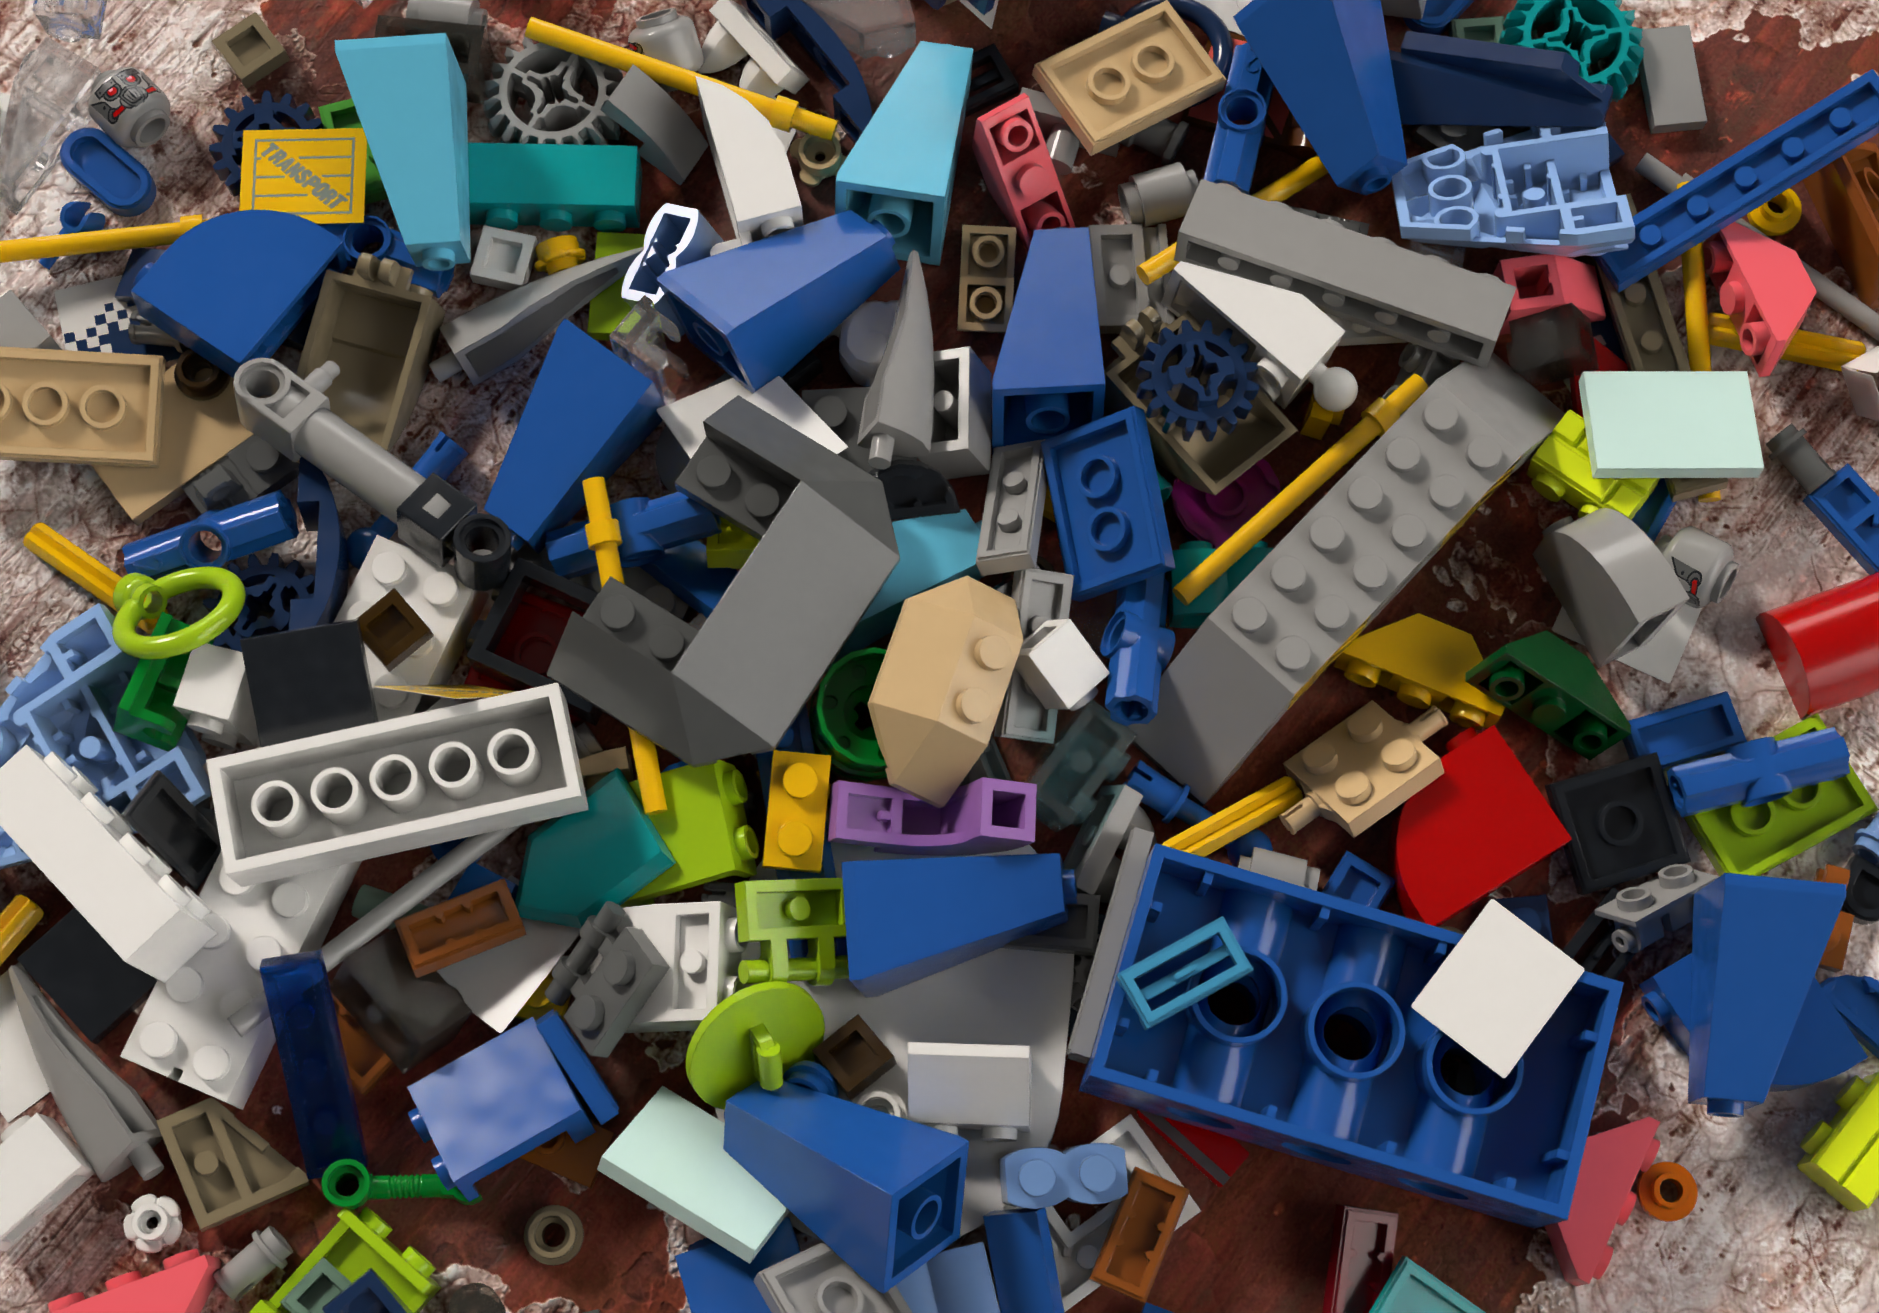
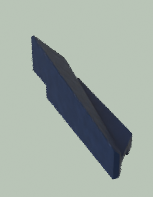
M1406 31L1401 45V52L1389 50L1401 125L1598 128L1605 121L1613 95V87L1608 83L1605 85L1588 83L1578 75L1580 63L1566 52Z

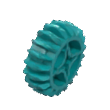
M1517 0L1514 10L1508 12L1504 20L1503 26L1505 30L1501 32L1498 41L1500 44L1566 52L1580 63L1578 75L1588 83L1602 85L1608 83L1613 87L1611 101L1615 102L1621 100L1629 85L1634 83L1639 74L1638 66L1644 57V48L1639 46L1643 38V29L1632 26L1635 20V10H1619L1622 0ZM1553 21L1554 28L1552 32L1544 33L1542 38L1532 40L1531 32L1544 23ZM1609 57L1608 68L1598 74L1588 75L1587 70L1590 64L1597 63L1599 58Z

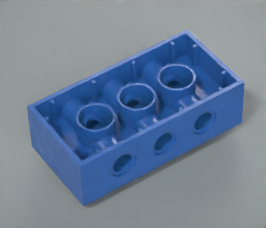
M1155 843L1146 861L1091 1057L1086 1064L1079 1091L1535 1229L1568 1220L1624 982L1584 971L1507 1077L1502 1078L1411 1007L1412 1003L1464 936L1463 934ZM1223 916L1254 969L1251 973L1227 985L1238 990L1245 997L1249 1006L1248 1022L1242 1025H1231L1219 1020L1211 1012L1207 996L1145 1031L1139 1021L1140 1018L1137 1012L1129 1004L1128 996L1124 989L1119 986L1115 979L1116 974ZM1216 935L1141 976L1135 982L1141 990L1222 946L1223 943L1219 936ZM1229 956L1147 1001L1151 1011L1235 966ZM1327 1020H1342L1357 1030L1362 1042V1052L1359 1060H1346L1339 1057L1327 1046L1324 1039V1026ZM1445 1053L1456 1054L1462 1057L1472 1067L1475 1075V1088L1471 1096L1462 1095L1452 1090L1445 1083L1440 1072V1062Z

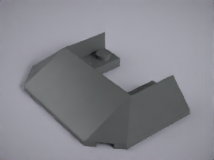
M739 395L703 421L706 438L675 481L677 491L759 540V543L701 629L697 630L610 576L583 617L572 611L547 671V676L693 768L714 764L719 759L747 753L755 755L775 750L900 561L882 481Z

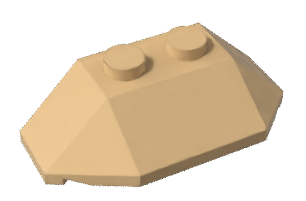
M969 576L905 599L867 704L877 742L888 767L885 771L889 785L935 807L942 808L986 749L1024 641L1015 599Z

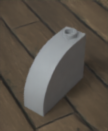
M1601 508L1575 521L1572 516H1568L1553 523L1542 531L1544 538L1533 552L1535 560L1598 668L1646 645L1690 599L1670 564L1653 541L1632 520L1613 509Z

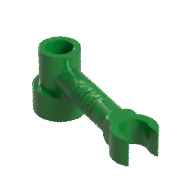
M341 1159L332 1163L322 1177V1191L331 1205L341 1210L345 1207L350 1210L358 1209L367 1200L390 1199L391 1197L393 1199L397 1197L399 1199L403 1197L419 1198L420 1196L422 1198L441 1197L444 1199H455L463 1205H474L483 1200L482 1195L479 1194V1197L469 1202L458 1190L457 1186L447 1191L437 1173L422 1174L421 1176L419 1174L415 1176L413 1174L410 1176L393 1175L392 1177L390 1175L373 1176V1174L368 1173L363 1164L353 1159ZM345 1182H359V1188L355 1194L347 1197L340 1195V1188Z

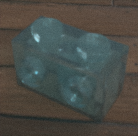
M1093 699L1076 711L1055 739L1054 744L1049 747L1024 781V783L1037 784L1036 818L1055 833L1071 824L1078 828L1097 805L1098 800L1092 795L1105 779L1111 783L1131 758L1125 750L1137 734L1129 727L1111 720L1110 713Z

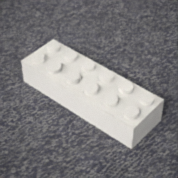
M559 683L206 760L225 874L241 887L589 810L567 700Z

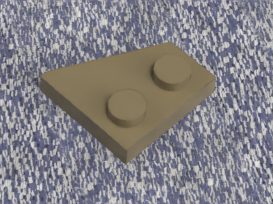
M213 1097L156 1121L201 1232L310 1185L304 1171L290 1163L273 1149L265 1139L254 1130L246 1127L232 1112Z

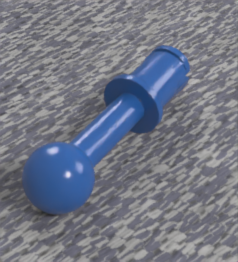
M440 431L412 469L426 479L432 473H435L446 480L469 453ZM381 514L371 527H362L353 531L346 540L349 563L360 570L376 535L390 539L398 530V526Z
M1139 760L1131 769L1126 778L1128 782L1125 781L1123 783L1142 794L1141 802L1163 815L1161 822L1166 825L1175 816L1192 827L1214 815L1187 798L1191 786L1184 783L1180 787L1146 765L1142 760ZM1254 829L1223 846L1227 849L1228 858L1234 867H1236L1240 855L1252 856L1253 847L1273 851L1269 837L1259 829Z

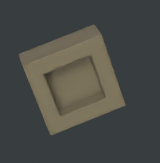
M256 12L212 40L216 51L245 89L290 60L286 50Z

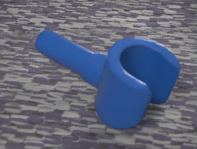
M73 201L66 203L60 213V221L63 228L59 235L102 230L105 225V216L102 213L92 212L85 215L91 206L90 202ZM59 257L43 258L38 262L50 270Z

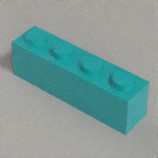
M468 142L470 225H487L504 230H514L518 225L540 226L545 230L553 232L567 231L572 226L594 227L599 231L612 233L621 232L626 227L640 228L642 164L638 146Z

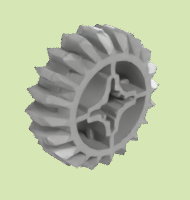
M525 36L522 41L524 50L521 52L506 46L504 55L508 64L493 62L491 72L494 79L485 81L484 91L488 99L484 101L483 110L486 118L490 119L488 127L491 135L496 139H500V143L607 145L605 139L619 141L621 134L619 125L600 109L623 79L620 69L543 43L534 44L531 39ZM583 79L590 82L598 91L594 107L585 103L584 96L580 95V84ZM519 97L527 100L528 106L532 108L530 111L532 119L528 125L523 123L514 114Z

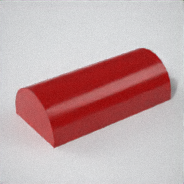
M1879 572L1760 613L1755 618L1800 719L1879 691Z

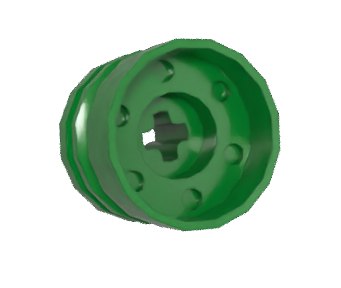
M873 647L850 652L831 666L807 703L815 754L831 755L830 772L843 780L868 783L887 778L885 769L888 767L878 745L873 723L863 731L855 725L859 716H863L866 712L870 713L867 704L886 654V649Z

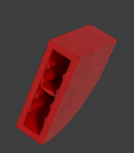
M1495 725L1477 734L1473 727H1470L1448 741L1444 746L1449 753L1440 758L1445 773L1410 797L1398 808L1389 834L1387 849L1389 876L1394 878L1395 881L1392 887L1394 895L1406 918L1439 927L1560 851L1572 840Z

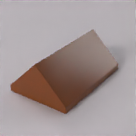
M1865 141L1802 181L1860 301L1871 309L1879 308V149L1876 143Z

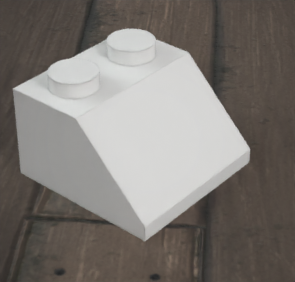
M908 1042V1109L910 1121L958 1135V1129L982 1130V1140L995 1142L1017 1141V1132H1030L1032 1084L1030 1046Z

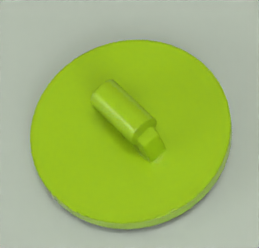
M781 981L755 984L730 995L707 1014L691 1038L686 1054V1073L690 1084L703 1101L713 1107L724 1110L726 1100L756 1081H759L760 1086L766 1090L780 1088L783 1085V1075L791 1065L799 1061L814 1062L816 1060L812 1050L823 1042L825 1033L824 1017L819 1005L803 988Z

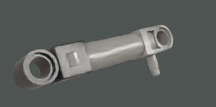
M270 358L252 359L239 367L234 375L233 385L238 416L241 424L248 431L263 439L293 462H297L301 457L306 459L398 526V537L438 566L444 567L454 557L456 576L464 586L477 591H488L496 589L505 583L511 571V534L508 526L500 518L492 514L478 513L477 503L435 473H432L426 479L330 411L329 398L322 393L332 385V381L340 374V367L334 361H326L320 368L314 369L304 380L282 363ZM263 395H270V396H271V397H267V398H257V397L263 396ZM484 549L493 553L483 556L472 552Z

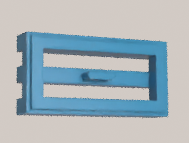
M1222 916L1116 974L1115 979L1119 986L1124 989L1128 996L1129 1004L1137 1012L1140 1018L1139 1021L1146 1031L1251 973L1254 969ZM1214 936H1219L1223 943L1222 946L1141 990L1137 986L1136 979ZM1229 956L1233 960L1235 966L1151 1011L1147 1001Z

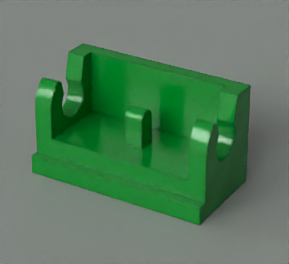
M162 612L151 636L170 634L190 625L173 619L172 615ZM215 638L208 642V644L213 645ZM191 651L168 658L139 660L118 705L113 731L168 752L177 747L188 720L173 706Z

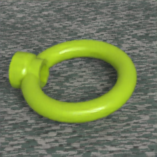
M210 566L180 570L157 580L141 573L127 574L119 580L113 593V603L118 611L112 626L114 642L122 652L139 659L168 658L199 648L219 636L237 619L245 603L246 592L244 584L233 572L224 568ZM198 589H214L222 593V598L218 605L207 616L189 627L161 636H143L136 633V627L140 620L159 617L165 611L168 599L176 595Z

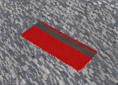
M1140 1109L1137 1111V1115L1218 1187H1222L1249 1156V1152L1232 1137Z

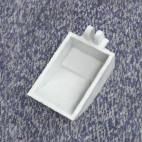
M695 76L704 128L736 239L715 244L711 248L710 256L803 226L802 205L786 150L769 121L748 100L724 85Z
M721 901L651 904L623 908L626 915L616 928L619 934L625 926L642 929L670 967L625 1033L696 1031L702 1020L720 1002L739 990L755 985L742 984L740 982L738 967L742 960L759 959L761 955L760 942L739 943L735 907ZM600 953L589 968L592 974L603 959Z

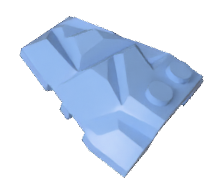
M1605 121L1598 128L1530 127V130L1504 139L1503 131L1500 128H1496L1483 133V146L1464 152L1458 146L1449 144L1408 158V165L1392 176L1391 181L1401 238L1420 243L1472 248L1494 247L1566 257L1600 256L1608 252L1627 250L1628 244L1632 243L1635 239V225L1626 195H1616L1609 170V137Z
M98 603L53 632L40 647L45 654L25 678L16 676L6 687L5 691L10 696L0 706V768L27 744L44 757L51 751H54L70 767L75 766L98 789L95 795L107 807L113 806L120 814H122L156 770L161 771L196 806L210 797L211 791L209 777L203 768L207 760L206 754L191 728L186 725L177 747L169 752L113 731L118 705L140 659L127 655L117 647L112 636L115 616L105 605ZM0 826V870L31 862L32 860Z

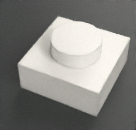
M484 225L470 271L472 282L510 291L528 284L536 257L535 247L538 245L536 236Z

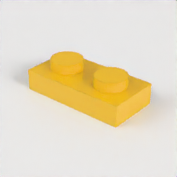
M773 750L762 868L812 873L821 872L831 755Z

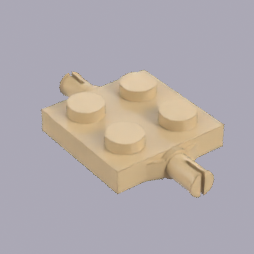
M1371 700L1283 763L1287 775L1295 780L1296 785L1304 792L1305 798L1286 812L1279 815L1281 822L1292 835H1295L1297 831L1320 816L1337 822L1355 838L1445 773L1440 757L1422 742L1448 725L1446 717L1440 709L1433 705L1429 710L1408 724L1394 719L1377 703Z

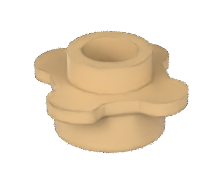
M837 131L832 142L807 133L803 138L795 139L790 146L791 157L798 160L801 167L800 180L803 184L810 187L819 185L822 179L833 175L837 176V172L847 158L841 152L840 135ZM818 154H823L825 159L817 161L815 157Z

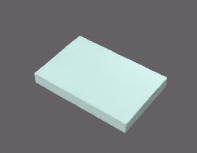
M1583 371L1578 383L1592 478H1759L1764 470L1747 371Z
M662 1086L601 1156L597 1170L750 1264L790 1210L723 1149L724 1122Z

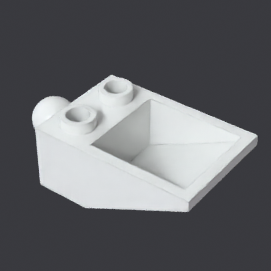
M1180 261L1174 267L1161 303L1178 318L1186 311H1189L1202 326L1205 320L1211 321L1213 327L1212 334L1220 336L1227 328L1233 330L1229 343L1233 347L1243 343L1248 344L1249 350L1243 361L1258 363L1256 365L1258 371L1252 380L1260 385L1259 388L1272 402L1275 401L1285 409L1310 382L1313 384L1315 400L1322 408L1337 412L1345 410L1353 404L1358 393L1357 381L1353 374L1341 367L1328 368L1325 366L1344 335L1345 330L1303 294Z

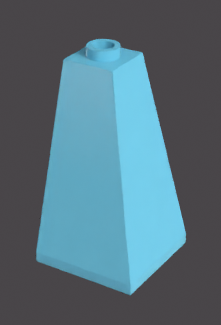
M434 33L335 40L336 56L403 241L416 267L423 266L429 270L444 271L453 268L455 264L471 263L467 87L447 34Z
M920 41L837 172L835 215L851 209L869 223L873 219L879 221L887 228L895 240L892 249L898 260L908 261L909 254L914 249L919 253L921 263L940 266L965 120L966 104L971 84L973 48Z
M962 509L960 510L961 513L893 521L892 525L900 561L831 666L850 652L862 650L894 631L905 599L965 576H969L977 581L984 576H981L976 565L982 520L974 523L967 510Z

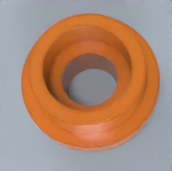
M1659 1162L1653 1164L1647 1172L1641 1174L1637 1183V1197L1641 1207L1649 1216L1659 1221L1672 1222L1680 1220L1693 1210L1697 1202L1698 1190L1693 1176L1686 1168L1677 1163ZM1664 1180L1671 1181L1677 1187L1678 1195L1674 1202H1667L1660 1195V1185Z

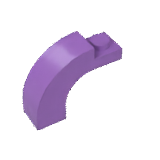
M982 777L967 785L959 786L946 805L938 808L895 787L838 780L831 784L828 842L874 847V852L932 856L977 855L1021 848L1035 842L1037 784Z

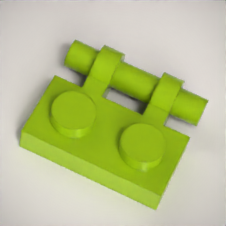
M843 878L754 880L734 883L739 943L760 942L761 949L759 959L742 960L740 962L738 975L742 984L772 981H807L810 986H829L835 979L849 978L848 955L835 956L834 938H846ZM807 940L808 954L806 957L788 958L787 941Z

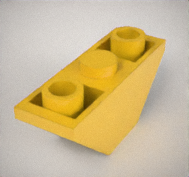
M1420 613L1355 638L1337 657L1334 667L1345 671L1344 676L1358 685L1371 688L1375 687L1376 684L1398 692L1397 698L1416 708L1427 709L1429 705H1434L1437 709L1450 713L1449 718L1451 721L1467 729L1473 727L1475 730H1481L1482 727L1487 729L1495 725L1502 717L1505 706L1465 681V673L1483 661L1472 634Z

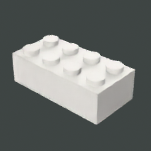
M26 744L0 768V826L126 963L165 983L217 934L204 919L211 910L187 886L183 888L169 875L173 869L150 846L144 847L132 835L136 830L113 806L107 807L95 795L98 789L75 766L70 767L54 751H51L44 757Z

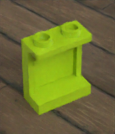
M717 760V763L696 768L685 765L661 773L668 811L648 816L676 863L620 906L625 908L655 904L654 898L725 877L740 876L747 878L757 875L755 859L759 856V844L754 830L747 824L743 804L748 799L747 786L741 772L733 764ZM638 780L629 782V785L643 806Z
M366 1206L359 1214L356 1210H350L345 1207L337 1214L341 1220L269 1301L261 1299L249 1313H289L280 1303L281 1300L323 1257L351 1283L368 1269L372 1268L413 1313H420L441 1289V1286L430 1277L436 1270V1267L420 1252L410 1245L402 1252L386 1238L393 1229L374 1211Z

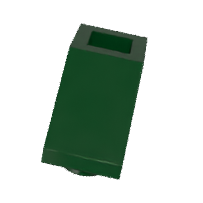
M1548 630L1504 645L1465 673V681L1589 761L1631 734L1630 723L1590 659Z

